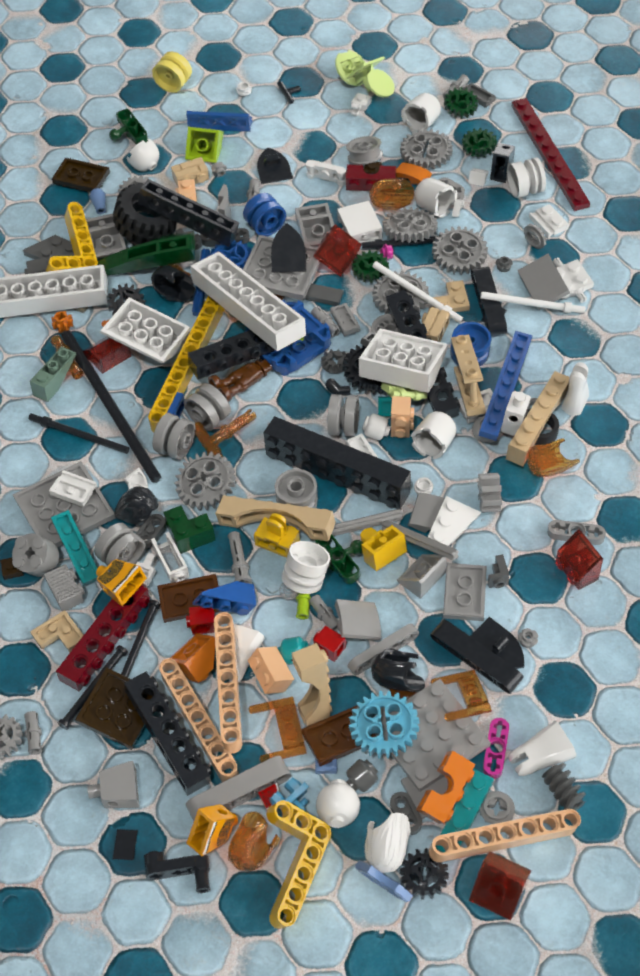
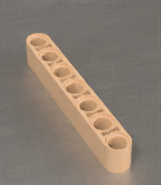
M221 612L214 618L220 732L225 751L237 753L242 748V729L235 628L232 616L227 612ZM224 642H229L228 645H222ZM224 661H231L228 664H223ZM225 680H232L230 683H224ZM229 698L234 699L232 702H225ZM229 718L235 719L233 722H226ZM229 738H236L234 742H227Z
M164 659L159 665L162 680L220 780L224 782L238 775L236 761L231 753L225 751L220 734L179 665L173 659ZM168 670H174L171 673H166ZM177 686H183L181 689H175ZM187 702H193L191 705L185 706ZM202 718V721L194 722V720ZM206 735H212L210 739H204ZM216 752H223L220 756H214ZM226 769H233L231 773H223Z
M566 809L439 835L433 839L429 847V856L433 861L445 862L569 836L580 825L581 817L577 811ZM564 819L570 820L573 826L567 825ZM543 823L550 825L552 830L545 829ZM522 828H527L531 835L525 834ZM500 832L507 833L510 839L503 838ZM479 836L485 837L488 843H482ZM457 841L465 842L467 848L460 847ZM435 846H443L445 852H439Z

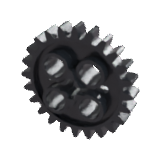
M356 345L355 350L351 348L350 353H346L343 361L342 371H344V377H348L347 383L352 382V387L358 386V391L362 388L365 389V394L369 390H371L373 395L375 391L382 394L381 381L359 376V357L367 347L362 345V348Z

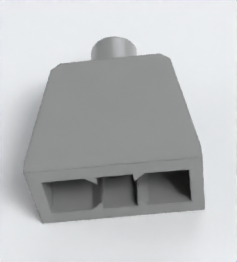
M133 761L100 771V784L87 786L89 799L101 797L104 808H140L136 768Z

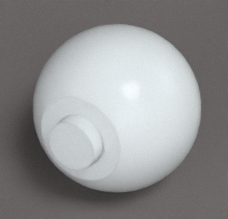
M342 779L333 780L317 796V814L323 822L331 827L341 828L348 826L359 814V797L346 781Z

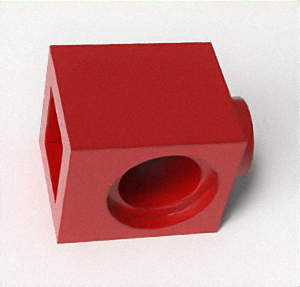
M201 606L189 607V616H186L187 628H191L192 635L196 633H215L214 609L202 608Z
M326 625L321 631H317L313 637L314 644L317 643L320 650L324 649L328 659L333 662L338 659L346 648V638L341 637V634Z

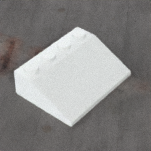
M129 297L100 330V333L163 364L180 353L190 333V327Z
M379 329L359 357V376L428 393L435 383L448 349V344Z

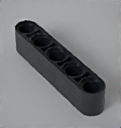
M490 267L471 269V279L483 319L485 318V327L489 330L491 336L506 334L507 323L500 301L480 298L481 292L498 294Z
M442 619L430 634V637L437 644L508 694H511L524 678L520 671L446 619Z

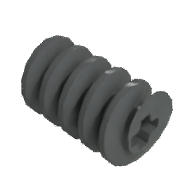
M565 763L552 766L542 775L545 784L549 785V790L554 792V797L559 799V805L564 807V810L573 809L576 811L580 809L586 802L582 800L586 793H577L581 786L579 784L572 785L576 781L575 777L567 778L571 774L570 770L562 771L566 767Z

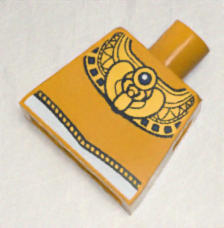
M117 559L113 560L107 567L101 565L96 570L97 582L102 590L121 606L127 602L147 579L139 565Z
M220 804L199 808L187 844L200 856H204L228 841L232 827L238 823L236 814L231 813Z

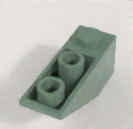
M62 346L30 380L33 396L49 402L59 390L76 356V352Z

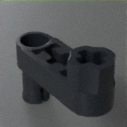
M151 851L144 855L146 879L160 880L195 874L196 892L207 893L210 891L208 876L210 865L207 855H192L165 860L164 853L159 851Z

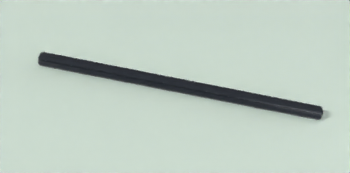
M70 330L63 331L61 335L71 351L76 352V361L149 479L153 483L159 482L161 478L160 473Z

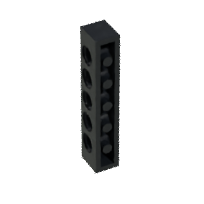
M150 179L140 188L138 204L227 247L236 238L239 222Z
M248 330L189 352L188 365L199 380L267 353L274 352L275 349L252 330Z
M146 671L124 683L125 693L188 796L208 785L212 772L208 764H203L200 760L201 754L196 745H191L187 730L180 727L176 712L169 709L167 697L164 693L160 694L157 688L159 686L153 676L150 677ZM144 695L153 696L149 700L142 698ZM162 712L163 715L155 717L153 713ZM165 729H172L174 732L172 734H165L163 731ZM177 746H181L184 748V750L182 752H176L174 748ZM187 764H193L195 768L192 770H187L184 766Z

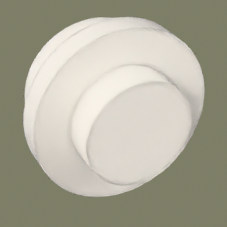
M240 82L236 88L237 94L247 96L252 92V87L248 82Z
M426 477L419 478L414 484V490L417 494H431L433 483Z

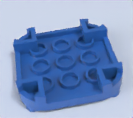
M299 300L297 303L282 301L305 318L306 336H304V340H297L295 343L279 351L275 350L274 352L259 356L262 360L266 359L271 364L272 369L283 376L298 370L331 346L330 327L327 323L323 325L304 308L303 302Z

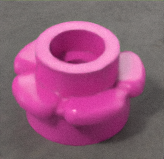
M384 244L383 248H380V254L383 253V257H387V261L393 258V248L391 245Z

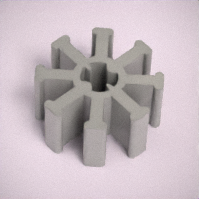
M498 473L478 474V500H480L481 513L500 512L502 505L500 475Z

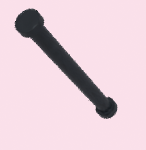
M149 600V608L121 672L126 677L130 675L154 614L160 608V603L156 600Z
M117 646L116 652L65 717L57 722L60 727L65 730L69 729V724L82 709L105 668L107 667L112 670L122 656L127 655L128 651L124 647Z

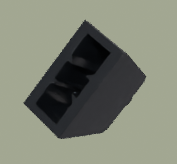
M502 143L497 146L493 152L490 180L506 183L508 164L514 161V146Z

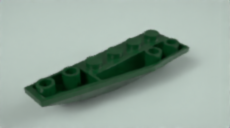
M194 231L162 236L109 255L97 261V265H104L106 275L110 276L195 260Z

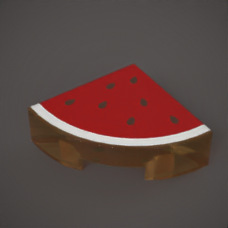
M278 783L258 792V796L266 811L272 806L269 802L270 798L279 791Z

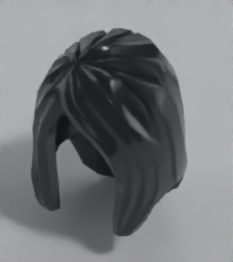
M161 266L151 276L154 290L165 300L188 302L194 295L195 288L192 278L177 268Z
M141 486L133 487L119 499L114 511L115 518L140 527L150 517L152 511L158 508V499L148 488Z
M387 649L376 656L371 666L372 678L380 686L393 690L413 692L421 691L425 688L423 678L411 671V669L417 667L416 663L409 662L410 658L418 659V654Z

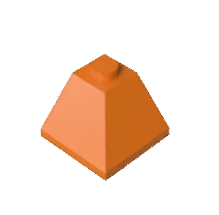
M196 633L169 659L177 662L188 680L197 683L202 682L209 676L208 673L213 670L215 637Z

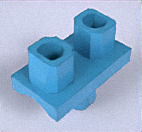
M292 777L284 785V788L291 795L285 799L277 791L269 800L271 805L284 800L307 812L304 806L309 803L306 798H303L300 802L298 800L307 793L309 786L305 782L301 784ZM277 808V814L281 817L283 813Z

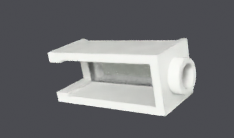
M165 533L167 542L158 546L155 538L151 539L153 550L170 583L190 578L188 567L170 533Z

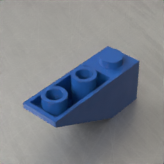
M239 581L228 583L201 592L192 603L202 608H212L222 612L228 611L239 615H247L256 606L254 584Z

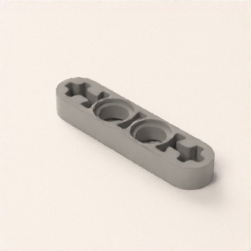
M413 624L402 627L354 657L348 663V668L354 675L361 674L372 666L378 654L387 649H401L415 640L419 635V631Z

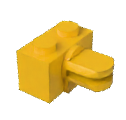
M272 513L269 518L264 517L254 533L256 546L286 558L291 545L300 541L299 530L293 526H287L286 519L276 513Z
M393 525L383 531L379 530L377 532L370 527L360 533L361 541L363 542L361 546L364 562L375 571H378L407 552L405 534Z

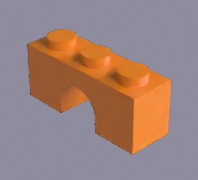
M448 751L437 769V772L444 775L447 779V790L443 794H438L433 790H426L416 810L438 824H444L445 821L448 822L454 813L452 808L455 802H459L464 794L462 789L465 783L470 782L475 771H473L475 764L455 751Z

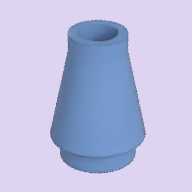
M93 189L90 192V200L96 209V213L103 214L106 212V194L102 189Z

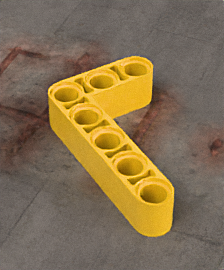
M71 202L68 204L64 219L74 256L51 257L46 272L96 266L98 264L83 208L79 203Z
M284 800L268 808L266 813L267 819L271 824L300 839L301 842L269 916L271 925L277 929H282L295 923L331 837L329 825ZM277 808L282 811V817L278 816ZM296 819L300 820L301 828L297 826ZM315 829L319 831L320 839L316 837ZM307 849L312 853V859L308 858ZM298 870L302 871L303 880L299 878ZM290 890L295 895L294 901H292L289 897ZM281 911L286 915L285 922L280 918Z

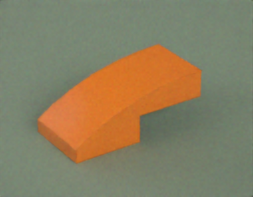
M402 162L396 169V178H409L411 184H419L422 180L432 176L430 171L410 163Z

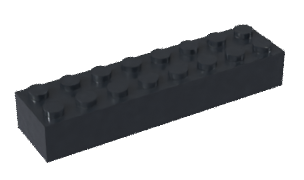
M276 416L273 417L263 432L266 455L272 459H278L289 466L306 470L320 479L331 481L337 486L348 488L354 493L382 502L390 508L401 509L410 495V470Z

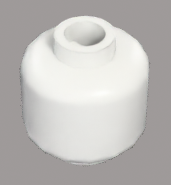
M371 414L370 417L366 416L362 430H364L365 436L381 440L383 436H388L391 426L388 425L387 418Z

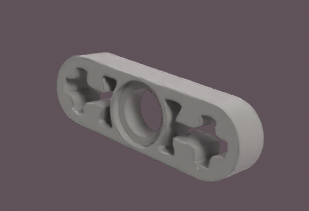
M563 520L551 521L547 531L548 536L554 540L591 545L602 544L606 535L605 529L600 525ZM573 529H578L582 532V534L579 536H575L571 533V531Z

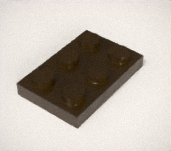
M65 157L52 177L53 184L91 192L93 189H100L109 175L110 169L106 166Z

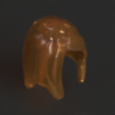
M382 179L373 184L369 196L375 206L385 210H397L411 204L414 198V188L409 181L404 179Z
M561 438L549 444L532 446L528 453V467L533 475L548 477L570 469L580 463V459L569 460L561 454L559 446L560 443L565 442L564 438Z
M250 811L244 815L228 847L229 862L241 871H253L261 867L280 841V837L276 834L271 844L267 843L266 833L268 824L264 817L256 811Z

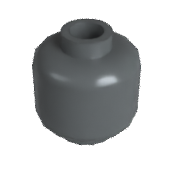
M358 759L346 771V775L349 778L346 782L355 791L359 789L362 792H366L378 780V771L367 759L365 761Z

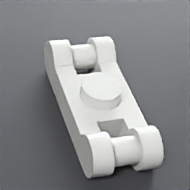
M308 160L306 162V168L308 169L306 174L309 179L319 178L336 182L339 186L346 185V169L344 167L315 160Z

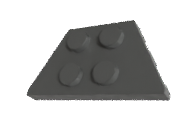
M53 235L23 250L25 256L34 260L46 257L47 262L53 256H74L71 241L57 235Z

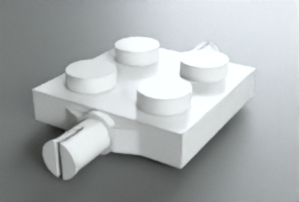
M555 258L553 263L570 291V294L561 299L564 300L568 297L577 296L581 303L583 301L586 302L587 297L583 292L593 288L594 282L578 259L563 264L560 258H557V260Z

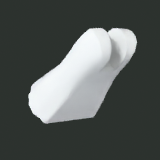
M579 362L575 364L573 372H571L569 377L568 391L561 406V409L571 416L581 415L589 397L587 384L588 367L585 363Z
M234 624L239 684L249 666L248 659L257 648H260L265 637L257 630ZM224 661L223 664H228L231 661Z
M553 721L531 739L515 748L507 757L511 764L528 757V760L515 768L519 776H526L546 767L576 758V752L558 721Z

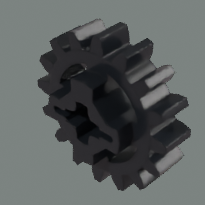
M125 283L124 287L119 284L118 290L112 288V293L108 294L109 300H107V305H110L108 310L113 311L112 316L124 304L123 298L126 301L130 297L145 305V300H143L144 294H139L140 289L135 290L133 284L131 287H128L127 283Z
M427 848L424 849V853H420L416 849L414 856L408 853V861L403 860L402 866L404 868H400V875H402L400 878L401 884L407 883L405 889L407 891L413 890V897L417 893L421 894V900H424L426 894L433 899V892L440 895L441 887H447L445 880L449 879V873L445 871L448 870V864L433 861L428 854ZM424 867H426L427 872L425 876V881H423L422 871L424 870Z

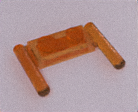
M475 670L431 679V684L439 679L444 684L457 682L458 689L466 705V709L445 713L444 718L446 721L492 712L491 705L488 703L487 696Z
M293 696L249 706L250 714L274 709L283 750L261 755L259 757L261 763L275 756H281L282 759L307 754Z

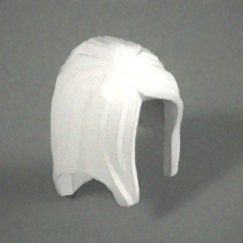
M391 813L388 819L376 828H374L375 822L370 821L368 823L365 841L366 860L368 864L381 873L395 872L404 860L411 829L408 817L403 813Z

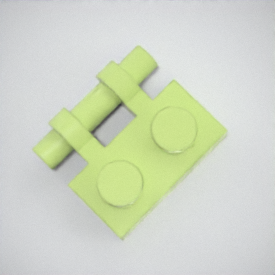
M384 382L381 384V389L387 392V395H390L391 398L392 396L411 397L413 401L427 399L426 392Z

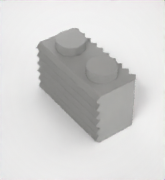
M66 564L44 574L46 582L61 611L72 609L84 602L82 595L85 592L80 583L76 585L74 580L77 577L73 569H68Z

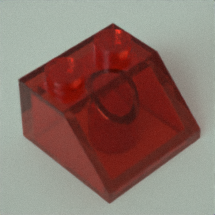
M334 224L324 235L313 257L341 277L356 257L362 244Z
M107 336L83 350L86 357L102 374L132 356L130 347Z
M579 529L558 549L556 565L565 572L569 582L575 585L578 590L599 580L603 558Z
M489 851L482 862L468 901L511 921L532 870Z

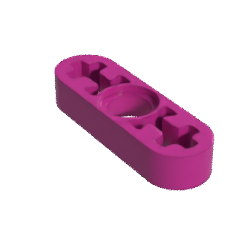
M495 718L491 721L488 740L491 742V745H501L502 751L495 753L489 747L486 749L483 772L494 779L502 775L508 740L509 723L503 718ZM498 725L502 726L500 738L496 737ZM492 759H497V769H495V772H492L490 768Z

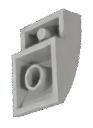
M328 203L295 208L296 222L304 245L316 247L338 243Z
M113 214L86 219L97 259L126 249L124 238L119 233L120 231H117L113 223Z

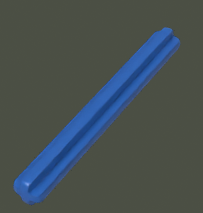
M209 249L201 250L200 261L209 257ZM198 286L195 288L192 308L194 316L199 315L205 292Z

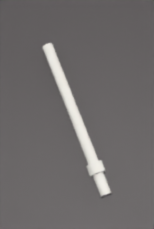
M377 261L374 262L373 268L433 307L448 311L450 318L461 323L463 317L454 312L453 308L443 305Z
M481 292L480 296L481 299L562 310L564 313H585L586 309L585 306L572 305L570 302L557 303Z

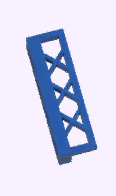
M202 111L186 112L188 127L250 132L252 116H249V114Z

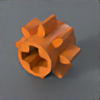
M66 311L57 312L54 317H51L52 327L54 330L58 329L59 333L68 331L73 327L72 315L67 316Z

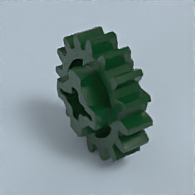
M454 87L453 91L449 90L448 94L445 95V110H449V114L453 113L455 118L457 115L461 119L463 116L469 118V114L473 116L474 111H477L479 100H476L477 95H473V91L468 92V88L462 90V87L457 90Z
M473 128V132L468 130L467 134H464L462 138L463 150H466V154L471 153L472 157L474 155H477L478 158L480 155L486 157L487 153L491 155L492 151H495L497 147L496 135H493V132L488 133V129L482 130L479 128L476 131Z
M368 250V253L362 251V255L357 254L356 258H353V275H357L358 280L363 278V282L369 280L372 283L374 279L377 281L379 277L381 278L382 275H385L372 266L377 261L389 269L387 257H383V253L378 255L377 251L371 253V250Z

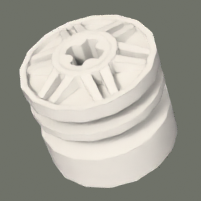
M538 157L525 160L524 164L521 161L508 164V184L515 198L527 196L529 192L536 194L537 192L545 191V171Z
M295 542L289 549L281 575L283 583L298 593H316L323 584L330 562L329 553L325 548L313 542Z

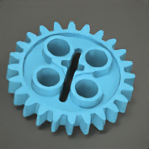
M379 691V696L377 697L372 692L371 699L364 696V704L357 702L358 709H352L353 716L349 717L351 723L349 729L352 732L351 738L356 739V746L361 745L362 752L369 749V756L377 752V756L380 759L382 753H385L387 759H389L390 753L393 752L397 757L399 749L405 753V745L412 747L411 739L417 740V734L415 733L419 732V725H417L419 724V717H416L417 709H413L412 702L407 704V697H403L400 700L398 692L394 697L391 696V691H388L386 696H383L382 691ZM381 708L385 709L387 741H384ZM393 711L398 712L397 715H390L389 713ZM370 714H376V715H377L376 717H373V718L368 717V715H370ZM393 731L401 732L398 735L391 734ZM373 733L379 734L377 737H370Z

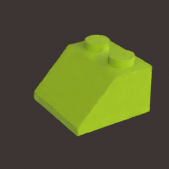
M188 127L185 159L193 160L202 157L204 162L217 163L222 149L224 131Z

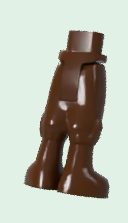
M266 359L262 361L257 360L255 363H248L238 368L224 379H220L217 375H211L208 377V382L217 388L227 401L230 402L237 393L246 391L260 379L267 376V372L272 370V366Z

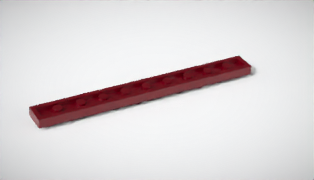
M527 98L512 101L511 107L572 209L578 211L589 208V199Z

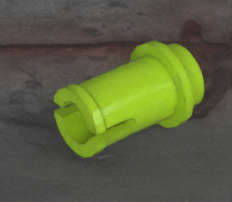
M298 593L296 597V618L301 620L309 618L310 594Z

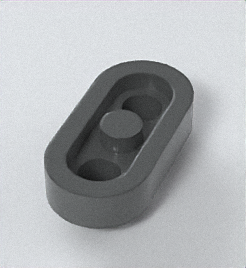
M153 514L137 531L136 534L143 540L148 539L145 541V549L152 547L151 539L155 538L157 541L166 529L165 518L160 514Z
M405 792L393 794L390 799L392 813L405 814L408 817V821L414 823V826L410 827V835L417 834L421 829L422 819L411 797ZM399 803H403L405 806L403 808H399L397 805Z

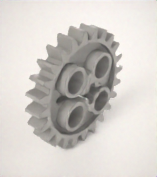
M425 128L421 132L418 129V133L412 131V135L407 134V138H403L400 147L401 158H404V162L422 168L426 167V170H429V167L435 169L436 165L441 167V163L446 164V160L450 161L453 150L452 141L449 140L448 136L444 137V133L439 134V130L433 132V129L427 131Z
M404 207L403 210L391 211V214H387V217H384L383 232H385L386 236L389 235L390 239L395 237V241L401 239V242L407 240L410 243L413 240L417 243V240L424 241V238L429 239V236H434L438 221L437 218H434V214L430 215V211L425 212V209L420 211L419 208L413 210L412 207L407 210Z
M460 226L457 227V230L451 227V231L445 229L444 233L439 232V237H435L432 247L433 259H436V264L441 263V269L447 267L446 272L451 269L453 274L456 271H459L460 275H462L463 271L469 274L470 269L480 268L481 264L485 263L488 253L487 242L483 241V236L479 237V232L473 233V229L467 231L466 226L463 230Z
M401 270L400 274L394 271L395 274L429 295V287L426 286V281L422 282V277L417 278L416 273L411 276L410 271L407 274H404L403 270ZM382 275L381 280L377 279V284H374V289L372 290L375 307H379V311L384 310V314H388L390 311L385 297L406 288L389 277ZM406 289L407 294L413 297L414 309H418L420 313V308L424 309L427 302Z
M211 451L209 456H207L203 452L202 457L196 454V459L194 460L189 457L190 463L183 462L185 468H179L178 470L181 474L175 476L178 480L175 482L177 487L175 490L181 501L183 500L185 505L189 504L192 509L196 506L198 510H201L202 506L208 510L209 505L215 508V503L218 502L220 504L223 495L227 496V493H233L230 487L236 486L234 480H236L235 470L231 462L225 456L221 457L220 453H217L215 456Z

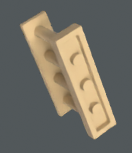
M468 334L451 337L459 365L454 367V374L467 417L486 414L485 405L477 383L483 381V376L470 336Z

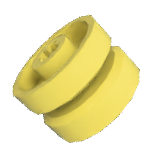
M173 51L165 53L152 70V76L157 85L170 93L180 91L192 74L189 62L182 55Z

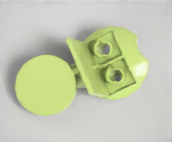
M352 50L337 54L335 67L341 79L352 86L364 84L368 93L373 92L383 98L389 97L395 90L394 82L387 73L379 69H373L385 59L384 56L366 63L359 54Z

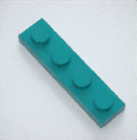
M67 510L51 517V521L82 585L86 586L97 581V566L70 511Z
M476 769L473 770L475 772L472 779L466 784L462 798L456 803L453 809L454 813L440 835L471 828L494 782V778ZM457 841L460 847L462 846L463 841ZM435 846L439 852H445L443 846Z

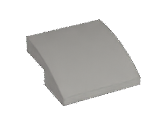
M223 184L218 194V212L231 218L227 185Z
M418 493L408 526L424 533L428 530L430 531L445 498L427 493Z
M336 600L335 609L339 616L337 626L341 637L381 640L380 620L374 602Z

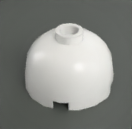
M147 139L149 142L146 143L144 140L138 143L130 151V158L127 156V161L136 170L148 171L153 170L157 166L160 156L159 150L151 139Z

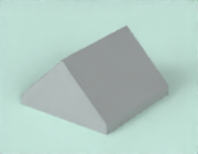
M422 554L397 581L421 599L446 573L447 558L441 555Z

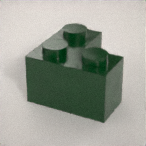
M182 505L163 512L167 528L180 554L216 541L214 529L207 513L188 520Z

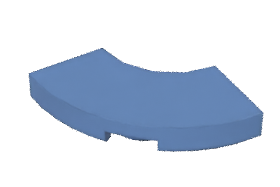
M359 860L355 865V869L395 897L405 902H410L413 895L402 885L363 861Z

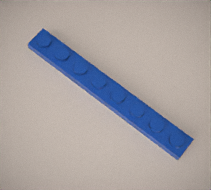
M515 330L478 436L497 441L506 408L518 381L533 335Z

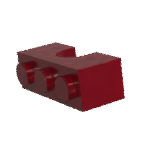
M347 164L346 190L395 192L396 166L380 165V169L376 174H367L364 172V165Z

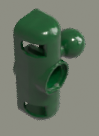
M123 109L116 113V118L121 128L112 129L109 132V137L112 141H119L124 133H126L129 139L134 141L135 145L143 140L145 143L148 141L147 131L129 109Z
M332 534L329 541L315 540L316 544L325 548L329 553L330 569L336 572L339 577H342L344 583H355L360 576V569L349 555H361L363 553L361 546L363 542L354 540L351 542L350 547L343 549ZM332 540L335 542V547L333 548L330 546ZM354 566H355L356 569H357V572L353 574V573H352V570L354 569Z

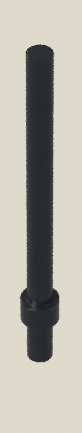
M431 236L429 239L424 238V241L417 240V243L413 240L408 243L407 240L401 242V239L397 241L375 239L372 242H362V249L375 248L379 250L383 248L384 244L391 245L392 247L430 244L435 241L436 236Z
M32 413L29 415L28 419L30 421L39 423L42 427L53 428L125 454L129 452L128 446L55 422L47 416L41 417Z

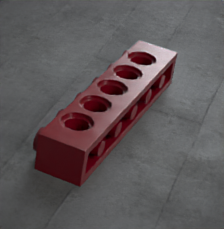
M141 585L123 606L113 599L110 600L56 670L59 681L80 692L83 686L88 685L91 676L100 669L105 657L113 652L118 640L125 636L128 627L137 620L140 611L147 607L150 600L148 588Z

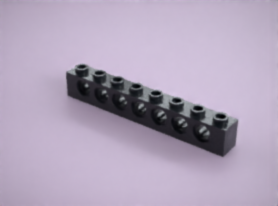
M406 289L385 297L387 307L399 333L431 340V338L426 336L427 329L425 324H421L419 321L421 316L418 309L413 307L415 305L413 297L407 294ZM442 367L435 380V383L440 384L432 386L427 393V398L433 412H443L453 418L459 415L458 408L461 406L458 398L453 397L452 393L454 390L451 382L447 383L445 379L447 374L444 367Z

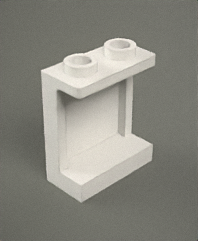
M369 201L337 209L338 222H342L345 228L350 248L360 246L362 242L382 239V226Z

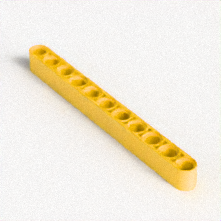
M209 295L148 415L150 428L153 433L161 417L168 412L176 393L184 394L194 374L188 365V353L208 345L225 311V308Z

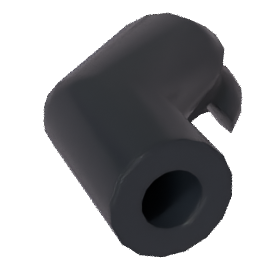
M333 378L326 381L325 386L332 394L350 395V386H340Z

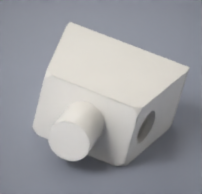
M512 392L500 432L512 436L516 434L528 412L531 396L523 392ZM516 416L518 420L516 422L511 421V417Z

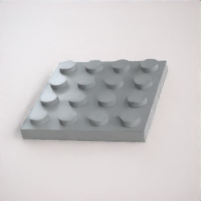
M259 235L243 271L273 294L304 300L324 256V249L305 245L306 272L272 273L271 246L274 238Z
M81 461L64 469V471L94 481ZM62 471L13 494L16 503L33 532L51 540L56 547L63 545L51 521V517L69 510L81 535L115 519L113 510L98 487L94 488L93 494L84 507L50 495L49 490L58 476L62 475Z
M441 679L407 699V704L413 703V709H417L416 717H419V724H417L419 725V732H415L417 740L411 739L412 747L405 745V753L399 749L397 757L393 752L390 754L416 789L421 792L444 777V775L437 772V769L448 751H455L470 760L489 748L491 742ZM393 711V712H391V713H389V714H390V715H397L398 712ZM383 714L381 716L384 741H387L386 716ZM393 731L391 734L398 735L401 732Z

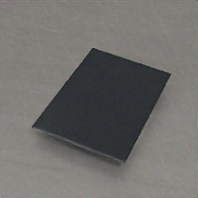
M117 829L113 859L134 860L138 830Z

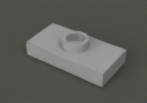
M347 303L330 308V312L344 336L360 331V326Z

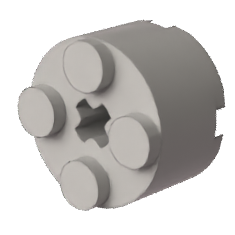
M26 534L15 540L12 563L13 566L22 572L36 577H43L45 573L56 567L59 560V551L51 540L38 534Z

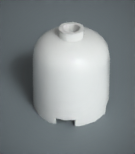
M422 93L416 96L402 109L401 116L403 122L410 126L409 129L418 133V129L423 132L440 115V102L430 93Z
M430 177L422 180L417 185L415 191L417 205L439 218L445 217L450 213L449 209L452 204L454 205L455 199H457V190L453 186Z
M435 411L429 413L411 434L414 449L422 456L427 454L433 456L432 459L440 458L456 435L457 429L454 420L443 412Z

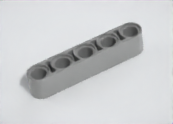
M275 756L192 797L186 802V807L193 821L199 808L220 804L226 809L231 810L259 796V791L275 783L278 786L290 779L291 774L282 757Z

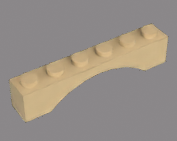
M554 371L509 443L506 455L507 460L524 466L546 422L553 411L561 405L569 387L568 376Z
M223 495L215 513L219 525L235 528L262 521L264 517L269 518L272 513L283 516L286 519V523L302 530L310 539L329 541L336 523L333 511L327 509Z
M317 643L292 653L293 665L301 681L311 684L305 696L298 703L299 714L305 727L330 717V712H332L330 705L332 701L329 695L331 690L328 685L330 679L327 674L329 673L327 665L329 661L324 649L320 650Z

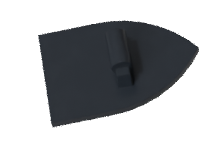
M267 148L262 152L257 162L261 184L293 179L290 165L284 155L271 148Z
M288 223L277 232L272 242V273L306 272L304 242L299 233Z
M488 617L470 635V637L514 668H524V654L519 642L513 634L491 617Z

